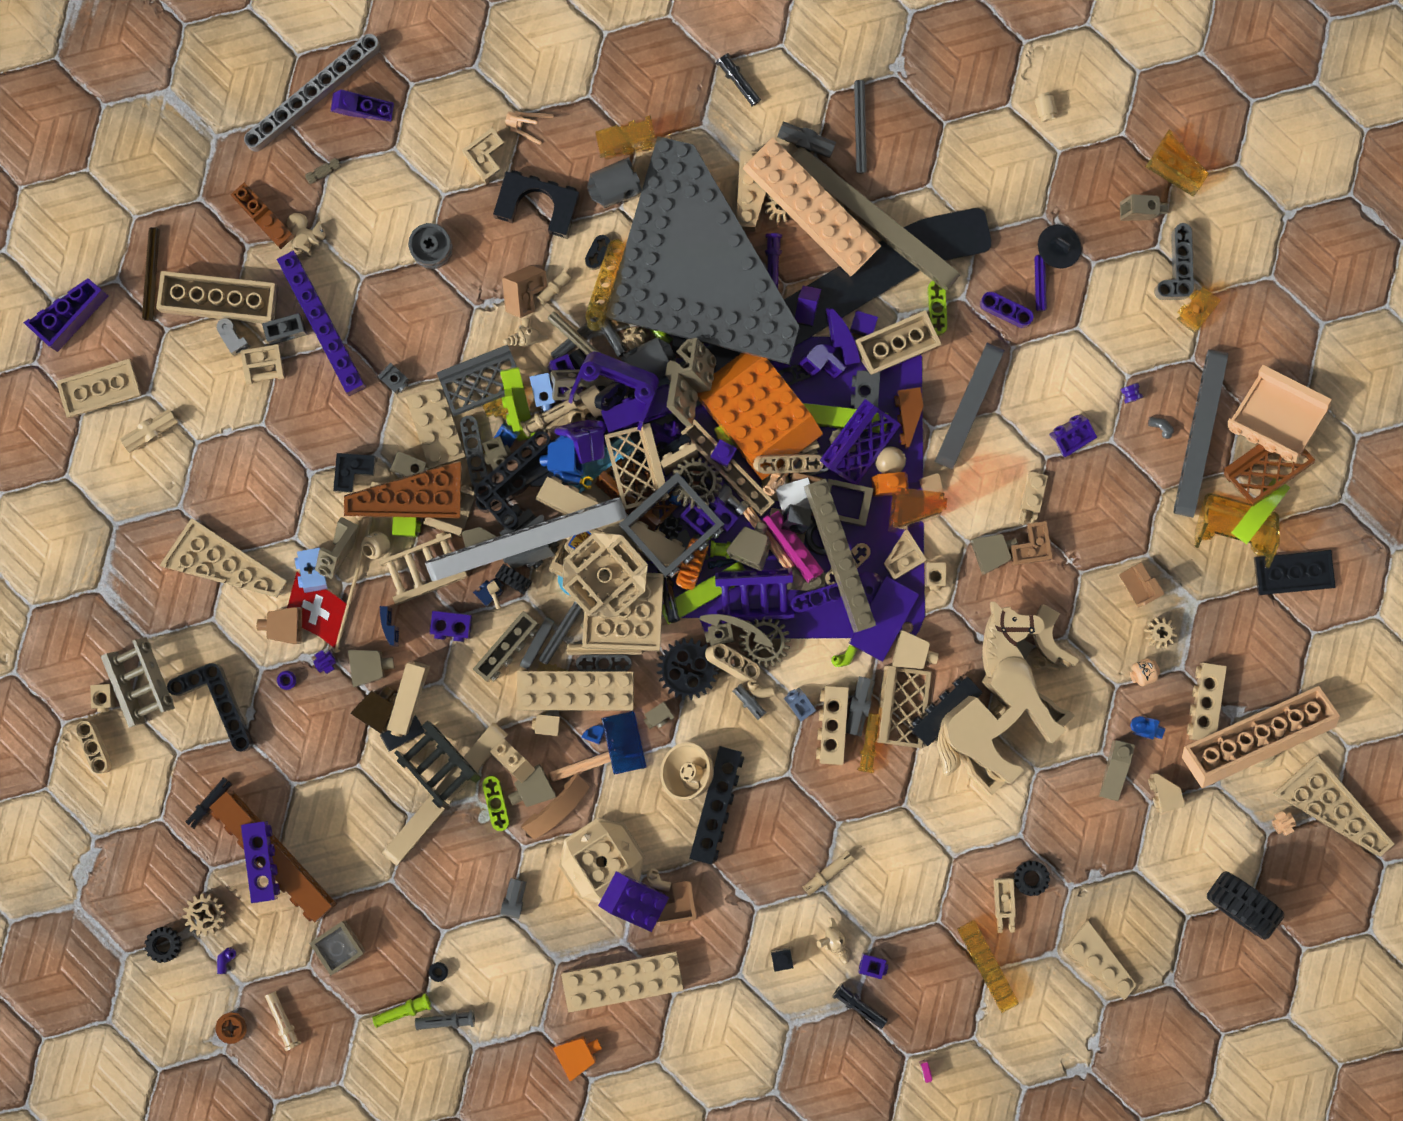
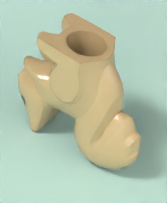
M293 213L287 218L286 222L288 230L294 235V238L291 240L292 248L296 252L311 257L310 247L312 245L320 247L317 240H324L326 233L322 228L321 221L310 230L307 229L308 220L306 216L301 213Z

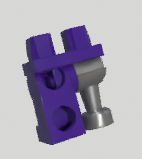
M707 478L704 483L707 486L706 488L710 490L711 481ZM722 481L719 483L722 485V489L719 490V497H715L714 503L709 501L708 507L724 523L722 529L726 533L737 521L738 517L728 510L725 504L728 503L734 507V513L738 516L749 505L745 501L740 503L732 495L731 488Z

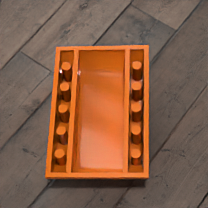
M741 353L713 374L714 380L710 391L698 393L699 401L762 481L771 474H763L754 469L753 462L757 456L798 454L823 435L811 413L767 358ZM783 459L777 461L778 469L784 465ZM763 462L760 464V467H763L764 465L771 466L770 463Z

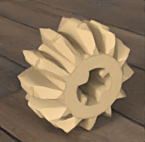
M768 195L767 199L769 202H765L764 206L768 208L765 210V214H771L770 220L777 217L776 223H779L780 218L784 222H787V216L792 218L784 209H776L778 203Z
M1155 617L1153 618L1154 623L1150 621L1147 623L1151 629H1144V632L1150 634L1145 637V640L1152 639L1149 643L1150 646L1156 643V649H1160L1161 645L1166 649L1168 648V643H1175L1171 637H1177L1176 633H1172L1177 627H1170L1173 622L1172 620L1166 622V618L1161 617L1159 621ZM1160 628H1162V632H1165V635L1161 636V638L1160 634H1157V631L1161 630Z

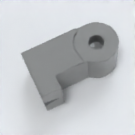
M223 318L218 321L217 331L233 356L241 353V350L251 347L244 337L239 338L235 325L229 319Z

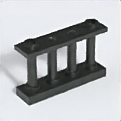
M427 720L422 725L426 730L425 736L405 755L397 750L394 753L398 757L397 762L403 768L407 767L433 796V803L438 808L443 807L449 810L451 807L445 800L466 780H472L477 783L482 777L438 728ZM430 740H435L438 743L437 749L416 768L410 760ZM447 753L450 757L448 759L449 762L427 781L422 773L441 754ZM458 766L462 770L460 772L461 775L439 795L433 787L454 767Z

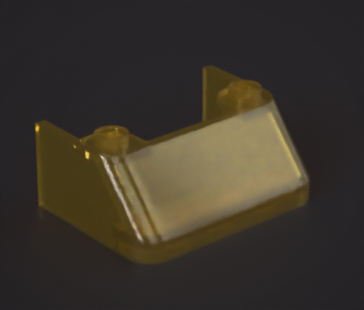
M1213 493L1206 494L1195 529V547L1199 548L1201 540H1210L1214 537V534L1240 540L1231 532L1252 505ZM1272 511L1248 542L1251 544V549L1256 555L1265 556L1266 567L1270 568L1280 544L1279 515L1275 511Z

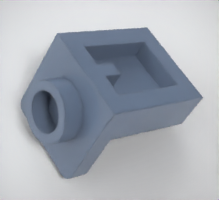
M800 688L791 690L784 698L800 722L816 711Z

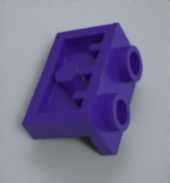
M1082 414L1071 417L1069 422L1057 426L1049 434L1055 440L1064 457L1069 456L1097 438L1089 420Z

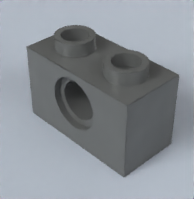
M299 313L262 323L266 341L270 345L307 335L303 317Z
M857 370L856 376H852V387H855V394H851V406H854V409H858L864 399L878 408L880 372L871 375L868 371ZM860 388H869L870 394L863 396L860 393Z

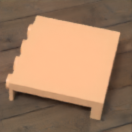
M1262 365L1259 370V376L1232 419L1229 418L1228 428L1232 433L1236 435L1241 434L1254 444L1259 443L1263 445L1267 451L1280 454L1287 461L1297 462L1330 409L1332 399Z

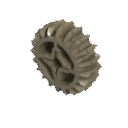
M693 457L690 459V463L686 459L683 460V465L678 464V470L674 469L672 474L678 473L681 477L684 476L688 485L701 495L699 497L707 506H709V501L714 503L715 497H719V490L722 489V485L719 484L722 482V478L717 477L720 472L714 471L715 465L709 467L708 460L705 463H701V457L698 459V462H695ZM692 471H700L701 473L695 474ZM707 477L711 481L710 491L706 488L707 486L704 483ZM693 481H700L699 486H692ZM680 485L674 488L672 495H679L677 502L684 500L683 506L690 503V508L693 509L697 503Z
M764 617L762 622H758L755 618L756 624L754 626L766 625L775 629L767 637L773 635L770 638L772 641L779 634L781 639L780 648L776 651L772 646L770 650L764 645V647L760 646L757 649L760 643H757L750 649L749 636L751 631L742 628L747 633L746 635H739V637L745 638V642H739V645H745V648H742L740 651L741 653L747 651L748 654L744 657L749 658L751 656V661L758 660L757 665L759 667L761 662H764L765 668H768V661H771L772 666H775L774 659L777 658L779 662H782L779 655L782 654L786 657L787 653L783 652V649H790V646L785 645V642H790L791 639L784 638V635H788L789 631H781L785 628V625L783 624L778 627L777 625L780 621L778 619L773 624L771 623V618L768 619V622H765ZM765 648L772 656L761 658L756 656L755 653Z

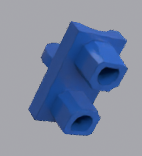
M1136 716L1130 723L1131 729L1134 731L1133 734L1148 739H1154V737L1162 739L1165 728L1159 726L1160 721Z

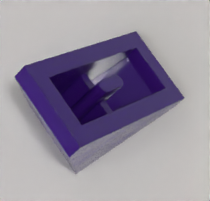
M802 286L795 314L797 323L813 326L821 289Z

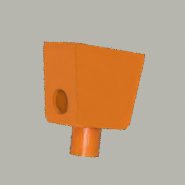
M905 472L877 474L871 477L873 497L909 494L908 475Z
M582 1036L557 1044L553 1047V1050L569 1081H572L596 1062L593 1054L602 1050V1046L598 1039L587 1043L585 1037Z

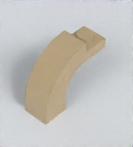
M1042 604L1036 616L1043 620L1044 629L1039 634H1033L1038 651L1052 664L1057 659H1060L1059 663L1068 668L1070 665L1076 666L1079 659L1060 649L1053 639V627L1060 613Z

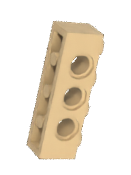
M1200 663V666H1197L1195 677L1198 678L1197 686L1194 685L1192 693L1195 700L1194 705L1192 704L1190 707L1192 721L1187 727V735H1189L1190 740L1198 741L1217 732L1227 666ZM1207 678L1213 682V686L1210 689H1207L1204 685ZM1204 697L1210 700L1208 708L1202 706V699ZM1202 716L1207 719L1205 727H1201L1199 724V719Z
M825 686L824 690H821L820 701L823 702V709H819V721H822V729L818 728L817 740H821V745L816 750V759H820L819 763L843 765L849 688ZM830 701L838 703L839 708L836 712L828 709ZM829 720L836 721L837 729L835 731L827 729V722ZM829 739H833L836 742L835 749L831 751L825 746L826 741Z

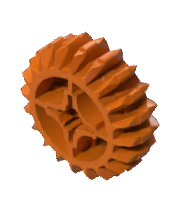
M692 538L688 544L687 549L692 544H694L698 539ZM708 546L703 551H696L693 554L695 556L694 559L687 565L685 563L681 565L676 580L678 586L686 590H693L695 588Z

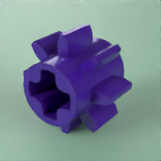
M321 650L314 654L316 659L313 660V663L319 673L324 671L328 674L335 670L333 665L337 662L330 651L325 653L324 650Z

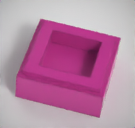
M926 1060L919 1061L925 1083L932 1082L933 1078L929 1063Z

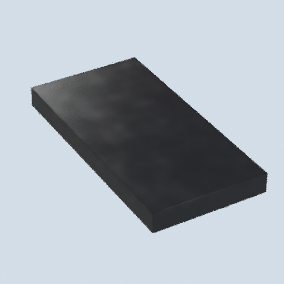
M1331 550L1254 557L1258 596L1336 588Z

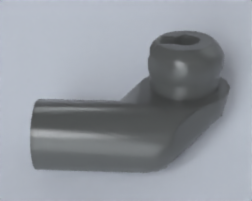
M1149 417L1148 426L1160 428L1162 430V437L1165 439L1172 437L1174 428L1166 419Z

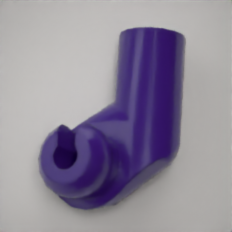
M226 948L217 956V974H227V963L234 959L237 954L233 948Z

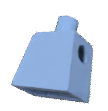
M547 372L530 376L536 407L541 406L542 413L553 408L552 403L556 402L552 399L553 388L550 374ZM541 392L547 393V400L541 399Z

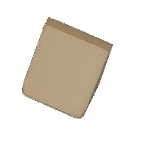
M939 473L919 480L925 498L943 493Z

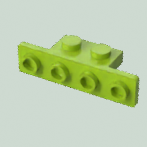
M519 367L501 370L500 374L505 397H502L503 407L508 409L509 414H506L508 426L512 425L513 432L518 431L520 433L517 437L518 441L529 439L535 432L531 433L530 437H527L520 424L521 421L525 422L531 419V414Z

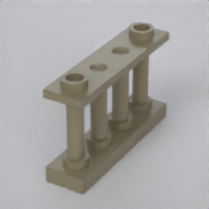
M147 637L133 640L135 648L121 655L116 651L101 656L129 728L145 723L144 715L160 709L161 713L175 709L173 699L168 692ZM138 655L142 666L126 673L123 662ZM145 673L149 684L133 690L130 680ZM153 691L156 702L140 708L137 697Z

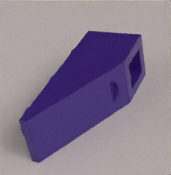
M339 90L333 93L330 112L391 122L394 103Z

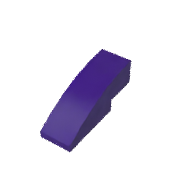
M826 308L831 346L840 348L843 364L859 363L858 349L849 328L834 309Z

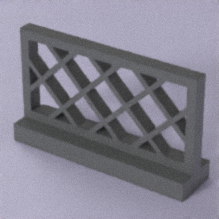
M508 345L437 372L453 416L505 396L503 384L494 380L497 373L502 370L500 369L502 363L510 360L512 364L510 368L517 367ZM485 370H494L491 379L482 376ZM467 377H476L473 386L464 383ZM480 379L489 382L485 391L476 388ZM452 383L459 385L455 393L448 391L446 386ZM492 384L501 387L498 393H489ZM462 386L471 389L467 398L459 395ZM474 391L483 394L481 400H471ZM456 399L464 400L463 407L455 410L454 403Z

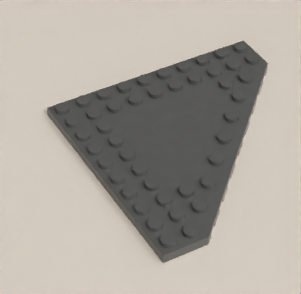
M657 136L605 317L687 339L698 338L702 343L790 365L800 327L695 146Z

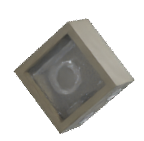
M346 920L309 943L330 976L366 953Z

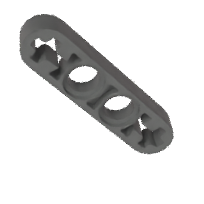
M465 416L461 419L460 427L472 485L476 487L478 483H475V480L478 477L476 472L472 473V470L479 471L484 469V472L480 471L482 478H485L488 474L483 457L484 453L478 422L473 416ZM467 420L474 422L471 429L472 432L476 431L477 434H470L465 437V433H469L468 428L464 427ZM470 438L477 439L478 445L476 448L468 447L467 442ZM475 456L480 457L482 460L481 465L478 467L471 465V459Z

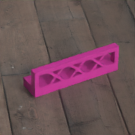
M776 511L770 517L766 516L763 518V523L768 526L769 532L809 584L823 574V569L796 533L781 529L783 519L781 513Z

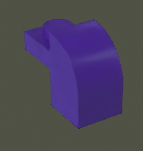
M827 344L815 346L798 364L812 377L823 368L834 379L846 368L839 358L832 355L836 349Z

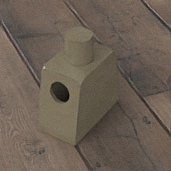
M1131 194L1120 202V221L1152 220L1160 214H1167L1168 204L1161 203L1159 196Z
M397 451L389 471L407 477L417 474L410 470L412 465L418 467L417 473L430 469L425 467L426 462Z
M758 522L754 530L744 527L726 550L729 557L762 571L771 546L769 537L765 535L768 526Z
M1003 534L975 538L970 541L982 575L1010 561L1011 556L1009 552H1011V546L1018 545L1016 538L1005 541Z
M348 650L353 687H360L384 679V670L395 668L393 657L382 658L381 651Z
M540 764L534 767L535 771L523 783L519 780L514 783L517 791L508 795L512 805L523 801L525 806L529 807L557 797Z

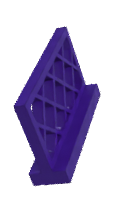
M864 399L820 459V462L850 483L857 485L901 424ZM879 413V421L872 422L871 420L874 415ZM892 422V427L888 431H884V424ZM880 425V433L872 435V427ZM868 429V436L860 438L863 430ZM880 438L878 446L873 447V439ZM868 441V449L861 450L860 443ZM856 444V452L849 454L852 445ZM869 453L867 461L861 462V455ZM857 456V464L849 466V458ZM845 460V467L837 469L836 467L839 463ZM857 469L858 473L853 479L850 478V470Z

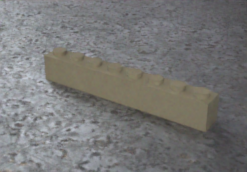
M823 479L804 486L853 632H859L876 626L827 481Z

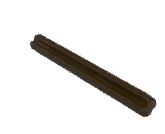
M150 227L148 231L142 319L144 321H152L154 314L160 230L156 227Z

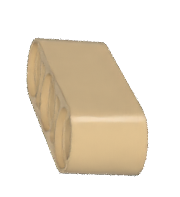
M720 643L706 649L705 657L710 663L739 680L747 682L759 677V666L728 646ZM715 649L718 650L719 657L715 655ZM731 658L735 662L734 667L731 665ZM747 668L751 672L750 676L747 674Z
M91 721L79 722L75 729L92 772L96 774L109 772L112 763L96 724ZM86 724L90 727V732L87 735L83 733V727ZM93 742H95L98 747L97 751L94 753L90 750V745ZM100 760L105 763L102 771L97 768V763Z

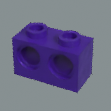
M432 611L430 634L434 635V639L445 640L446 636L453 637V641L465 642V639H470L472 616ZM441 620L445 621V630L438 631L437 623ZM458 623H464L465 631L463 633L456 632L455 627Z

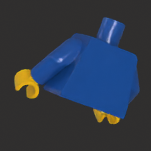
M560 436L555 442L548 445V454L540 456L541 466H547L548 471L552 472L556 478L564 483L582 484L584 489H591L592 486H587L584 482L587 480L593 481V479L589 476L583 479L580 478V476H584V463H578L573 440L567 436Z

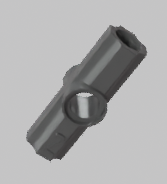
M784 121L777 138L795 144L797 148L802 147L808 152L812 151L827 158L831 157L836 142L819 136L817 132L809 128H799Z
M859 676L855 694L852 696L849 707L850 714L847 720L846 733L857 736L862 735L865 719L868 717L871 706L870 699L875 680Z

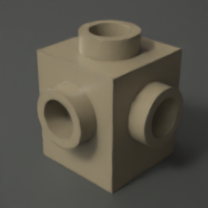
M500 436L482 443L485 454H483L487 465L491 464L493 470L511 455L508 444L504 446Z

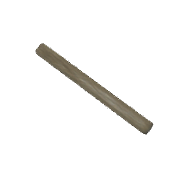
M555 311L548 316V320L586 355L594 351L599 352ZM629 387V394L633 393L635 388Z

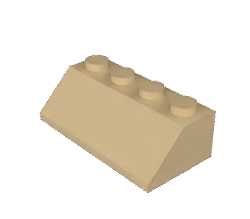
M926 310L855 341L859 357L871 375L941 346V342Z

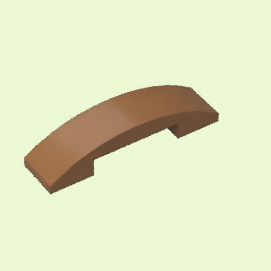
M577 773L563 785L565 789L538 815L534 813L521 825V828L533 839L542 836L555 827L575 808L586 794L590 786Z

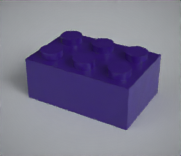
M616 871L598 906L618 918L652 932L669 897L646 884Z

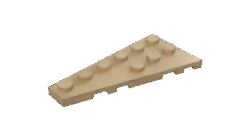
M191 518L159 565L273 597H278L288 582L193 518Z
M1318 756L1312 758L1273 792L1276 796L1378 857H1381L1394 845L1392 840Z

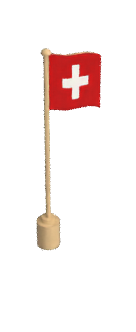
M371 482L370 487L380 485V483ZM370 516L365 537L370 534L374 516ZM362 548L347 603L326 589L305 593L303 587L299 588L298 576H301L298 571L296 572L287 609L302 607V628L322 638L333 647L335 653L340 651L338 648L364 556Z

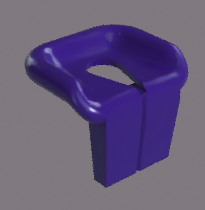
M584 420L555 428L556 435L567 436L573 440L579 464L604 458L603 434L606 431V425L603 421Z

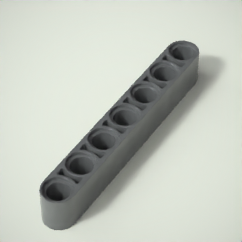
M986 343L937 454L936 463L953 469L1005 350Z

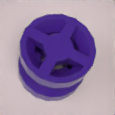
M1139 383L1120 389L1121 393L1125 396V404L1143 398V395L1139 392Z

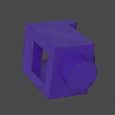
M862 953L858 969L859 974L882 979L883 975L886 976L888 970L886 959ZM876 963L877 968L874 970L870 969V964Z

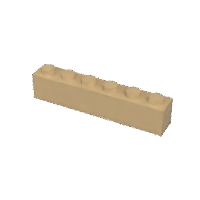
M695 419L692 426H687L681 432V436L683 434L689 435L691 438V443L689 444H695L702 458L705 461L708 460L710 466L715 465L714 470L720 472L719 475L760 517L775 504L734 459H732L728 468L711 459V454L717 442Z

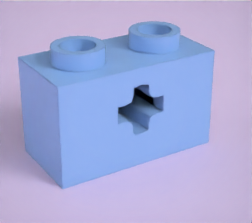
M320 548L298 551V558H294L296 569H300L301 576H298L299 588L303 587L305 593L328 589L326 576H322L315 571ZM310 567L313 569L312 574L308 573Z

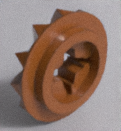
M229 1012L217 1020L215 1031L222 1042L234 1044L243 1039L246 1034L247 1025L244 1018L238 1013ZM230 1020L233 1026H239L233 1031V1036L230 1030L223 1029L230 1025Z

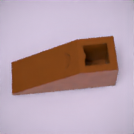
M921 387L898 390L897 396H894L895 407H899L900 415H897V422L901 424L903 432L900 434L901 445H905V449L910 447L923 409Z

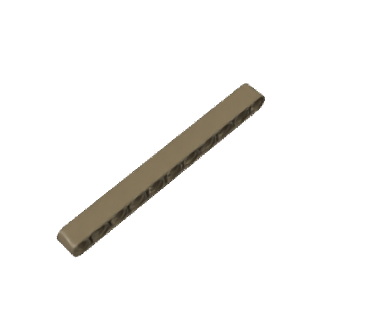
M799 147L792 155L850 215L940 287L948 290L958 279L960 274L956 269L806 149Z

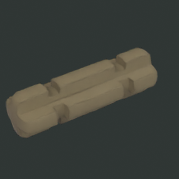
M337 158L330 160V163H325L314 169V172L307 173L305 177L308 183L312 184L317 181L316 179L319 178L320 180L332 173V170L336 171L341 168V164Z

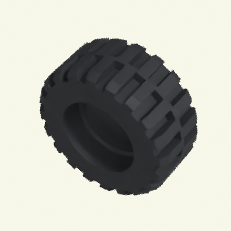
M1228 871L1221 873L1207 893V899L1214 906L1263 940L1270 938L1284 918V911L1248 883Z

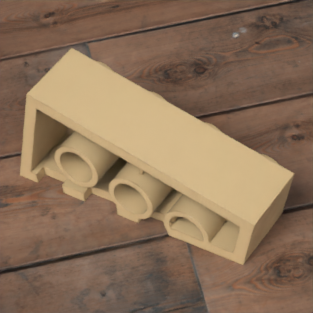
M740 151L737 220L744 231L755 232L767 192L743 169L757 152Z

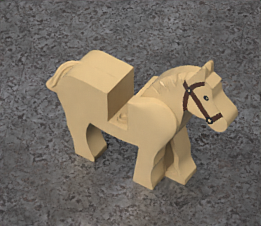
M990 602L991 616L984 633L982 652L986 675L982 683L1001 702L1002 706L998 705L990 712L977 697L968 696L945 715L938 734V751L942 760L943 773L946 776L952 774L961 765L962 759L967 773L991 796L1005 783L1011 784L1024 771L1021 766L1004 760L996 751L992 739L1007 730L1026 711L1047 743L1053 744L1066 731L1064 726L1075 716L1072 712L1059 708L1052 700L1037 692L1032 670L1017 648V642L1026 638L1028 634H1039L1043 631V620L1036 615H1019L1011 610V607L1001 608L996 602Z

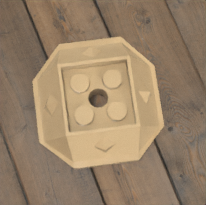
M592 533L564 558L562 587L588 616L617 617L645 592L648 564L622 535ZM608 570L609 577L606 580H601L599 578L600 571Z
M597 818L564 839L559 867L580 899L600 903L616 871L640 882L645 855L624 823ZM604 856L607 859V865L604 867L598 866L596 863L597 857Z

